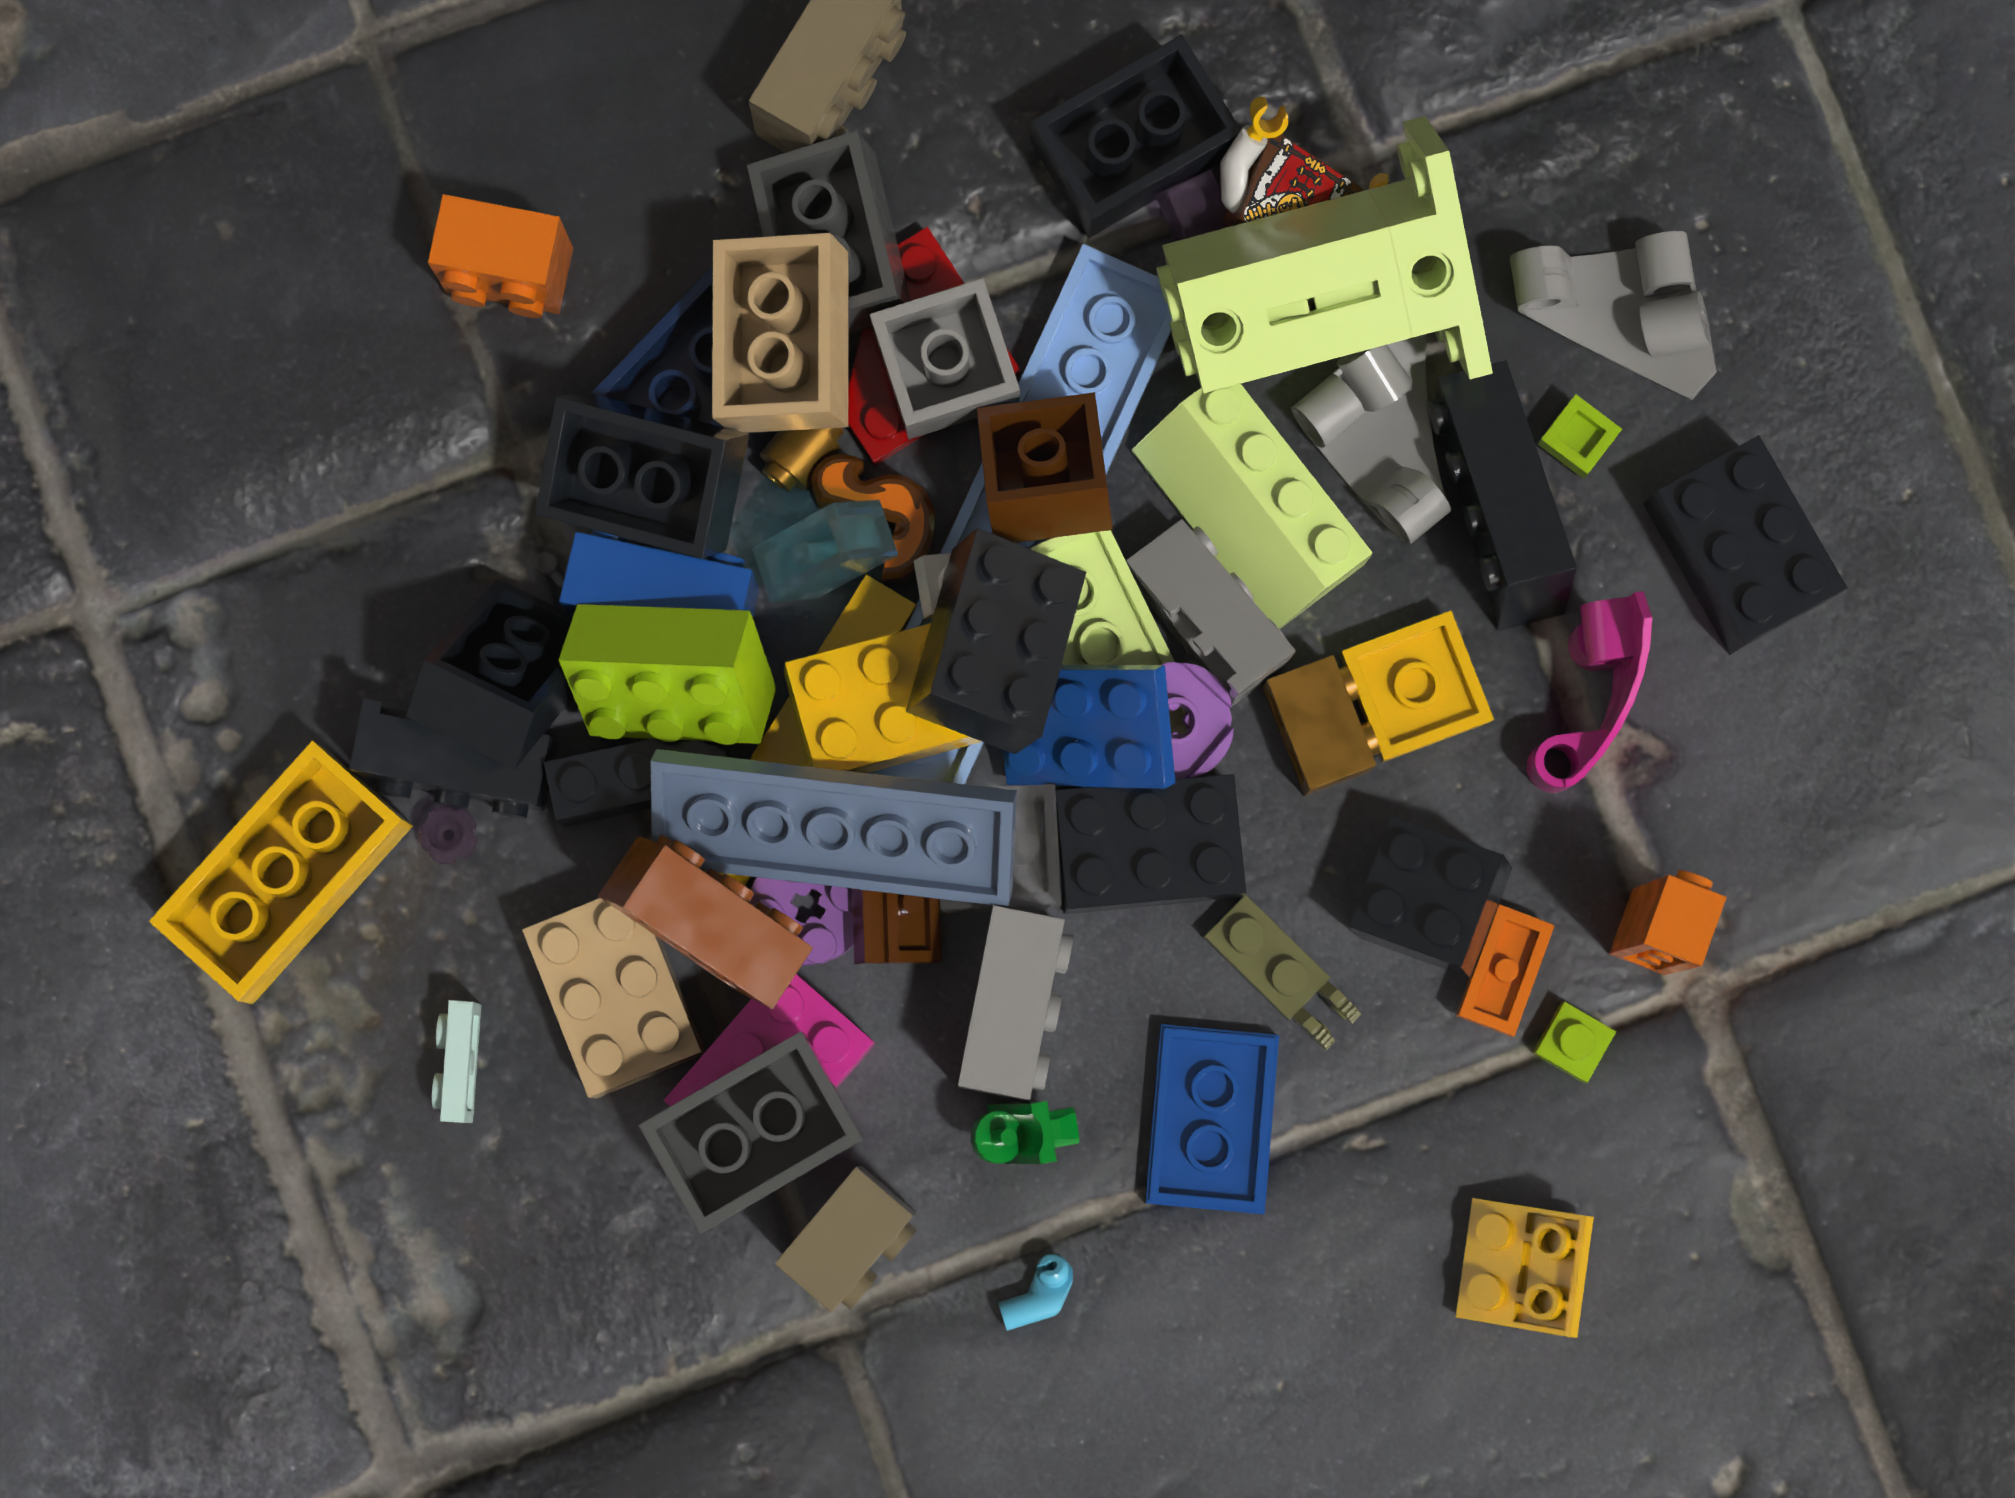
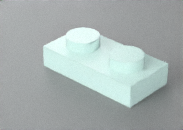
M449 1000L448 1013H440L438 1017L436 1045L437 1049H445L444 1073H435L432 1107L433 1109H441V1122L473 1123L482 1005L476 1002Z

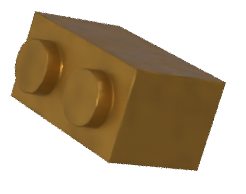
M1334 655L1270 678L1265 682L1262 689L1304 796L1368 773L1376 766L1373 756L1380 754L1377 737L1368 720L1360 723L1352 701L1359 698L1355 681L1347 666L1338 668Z

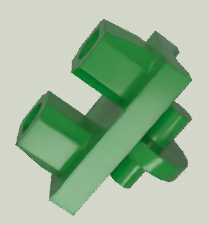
M1003 1101L987 1104L988 1112L982 1114L974 1122L971 1130V1145L976 1155L985 1162L996 1164L1041 1165L1056 1162L1055 1148L1078 1144L1080 1140L1074 1108L1064 1107L1049 1110L1047 1101Z

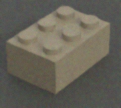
M810 0L749 99L756 136L787 153L847 134V128L843 124L853 107L862 110L869 101L877 84V80L872 76L883 59L891 62L904 42L906 31L902 27L905 12L902 11L901 0Z
M858 1166L775 1262V1265L831 1313L841 1302L851 1310L877 1279L878 1275L869 1268L878 1257L883 1254L888 1260L892 1261L917 1231L909 1223L916 1211L863 1166Z

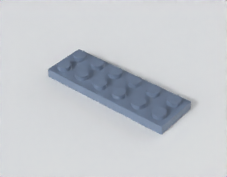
M656 749L651 759L652 841L656 842L660 835L672 841L674 839L680 841L705 859L700 867L702 871L712 869L718 873L1009 907L1013 888L1017 790Z

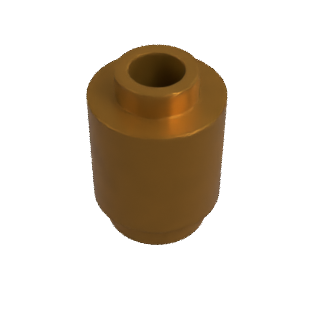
M843 428L778 431L760 453V457L766 463V466L762 469L763 474L786 492H790L794 486L806 491L812 483V474L817 465L823 459L834 455L840 448L837 441L844 434Z

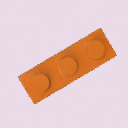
M1678 870L1676 876L1665 875L1635 887L1630 894L1609 955L1662 975L1701 967L1727 897L1710 891L1713 885L1711 880L1684 870Z

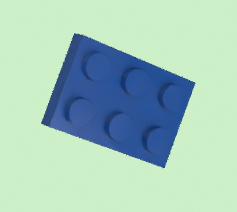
M1061 665L1042 737L1017 754L1003 750L1006 785L1165 789L1175 784L1165 665Z

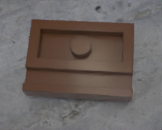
M852 889L854 964H933L942 962L940 899Z

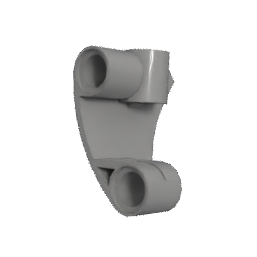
M1668 231L1652 234L1635 242L1636 248L1609 253L1570 257L1561 247L1549 245L1521 250L1509 257L1518 312L1690 400L1694 399L1717 372L1706 308L1700 291H1696L1686 232Z
M1426 334L1340 357L1337 361L1339 368L1291 407V412L1302 430L1335 472L1372 513L1407 545L1412 544L1451 512L1450 501L1446 498L1438 469L1429 415L1426 379Z

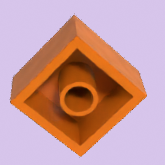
M443 194L428 264L445 292L451 293V300L472 307H485L487 300L508 304V311L520 316L542 318L543 311L560 314L573 246L559 216Z

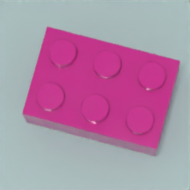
M796 974L773 1009L751 999L663 1101L671 1107L800 1031L806 1034L837 1089L876 1043Z

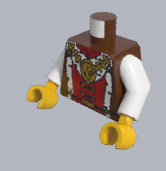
M1263 96L1257 97L1251 102L1249 110L1252 124L1242 127L1220 163L1221 201L1226 207L1223 223L1227 227L1343 197L1363 190L1362 187L1281 135L1288 126V115L1284 105L1279 108L1274 118L1270 120L1260 119L1268 106L1266 97ZM1379 173L1374 176L1370 181L1369 189L1387 185L1389 174Z

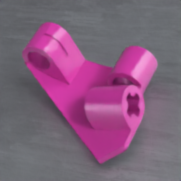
M1643 591L1634 592L1629 597L1599 600L1580 606L1582 622L1572 630L1568 639L1570 656L1578 666L1589 671L1613 669L1612 694L1600 730L1556 735L1547 738L1531 751L1527 759L1526 771L1529 780L1536 788L1547 793H1558L1578 783L1603 756L1620 731L1637 696L1650 649L1652 614ZM1547 750H1559L1569 758L1571 768L1567 778H1555L1548 773L1544 765V756Z

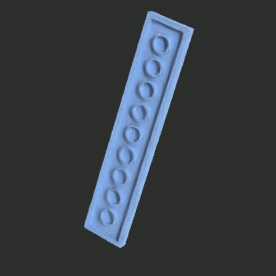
M1083 244L1018 384L1020 388V402L1095 392L1106 475L1171 334L1169 322L1172 319L1167 302L1164 301L1158 277ZM983 462L940 554L951 553L952 549L976 528L992 534L986 501ZM1047 539L1018 542L1016 544L1031 548ZM920 598L905 630L930 624L932 618L923 619ZM984 742L877 770L869 774L966 784Z

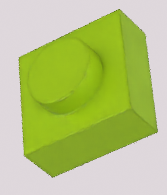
M1575 394L1537 444L1584 479L1621 432L1622 428Z
M1564 1001L1558 1006L1532 1054L1578 1081L1588 1083L1617 1031Z

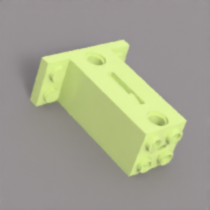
M1426 116L1402 122L1406 142L1397 144V151L1401 169L1406 180L1162 245L1167 265L1157 267L1156 270L1163 298L1167 302L1172 319L1169 324L1177 354L1178 356L1180 355L1185 376L1196 374L1203 393L1435 332L1438 342L1444 341L1449 361H1459L1469 379L1493 373L1450 152Z

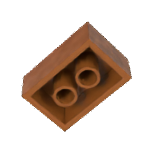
M660 835L656 842L638 836L598 894V897L743 996L773 1009L813 949L812 946L798 937L803 927L774 907L770 909L760 902H757L755 907L749 902L754 893L729 875L724 873L722 876L712 869H709L707 873L703 872L700 867L705 859L676 839L672 841L663 835Z

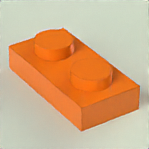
M1499 904L1472 977L1467 982L1455 1016L1506 1036L1515 1037L1555 925Z

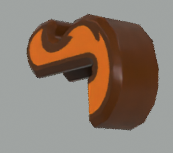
M835 454L823 459L812 474L813 493L821 511L894 530L881 582L887 587H901L916 577L914 560L924 555H931L934 548L936 516L935 509L926 490L906 476L886 474L865 482L861 481L865 476L864 462L856 456Z

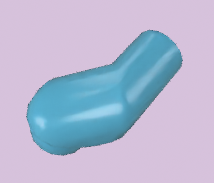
M1054 1253L1043 1256L1037 1262L1036 1272L1028 1293L998 1302L1007 1331L1054 1317L1061 1311L1073 1284V1269L1064 1257Z

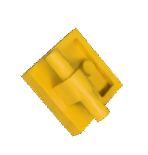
M1472 1198L1456 1318L1577 1338L1594 1217Z

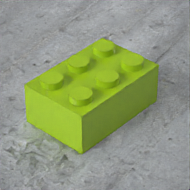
M577 604L559 657V663L589 735L601 736L607 739L623 737L658 739L665 742L688 740L717 742L725 745L734 743L760 744L776 691V685L750 610Z

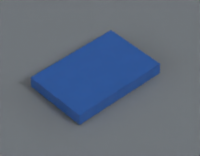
M1160 1025L1145 1192L1146 1204L1265 1214L1279 1035Z

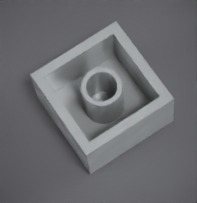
M984 278L870 314L872 330L908 440L978 418L977 408L1020 402V388Z

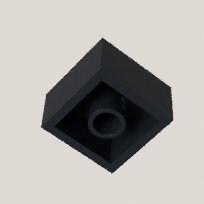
M1391 816L1349 928L1362 940L1471 978L1512 867L1503 854Z

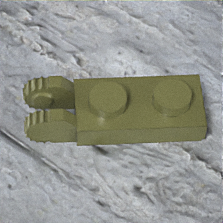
M1244 895L1203 937L1287 1021L1292 1019L1324 1050H1327L1335 1042L1331 1031L1321 1021L1316 1020L1302 1008L1316 992L1341 1019L1353 1024L1361 1015L1356 1006L1328 981L1331 977L1247 895Z

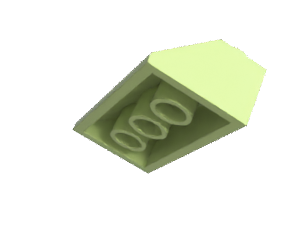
M1241 384L1203 393L1202 388L1198 389L1182 401L1131 450L1132 454L1191 530L1198 526L1205 532L1217 549L1218 555L1215 558L1229 574L1233 572L1243 581L1252 594L1254 603L1279 629L1363 567L1373 554Z

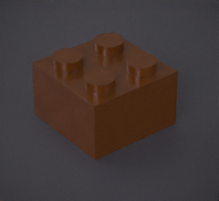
M1095 392L977 408L986 501L992 534L1018 543L1113 530Z

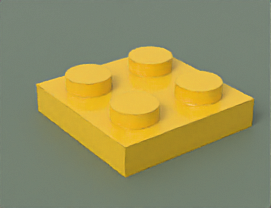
M1451 610L1345 649L1339 654L1343 666L1349 668L1355 681L1359 695L1357 702L1364 720L1369 721L1377 737L1380 747V754L1378 755L1381 763L1488 724L1494 720Z

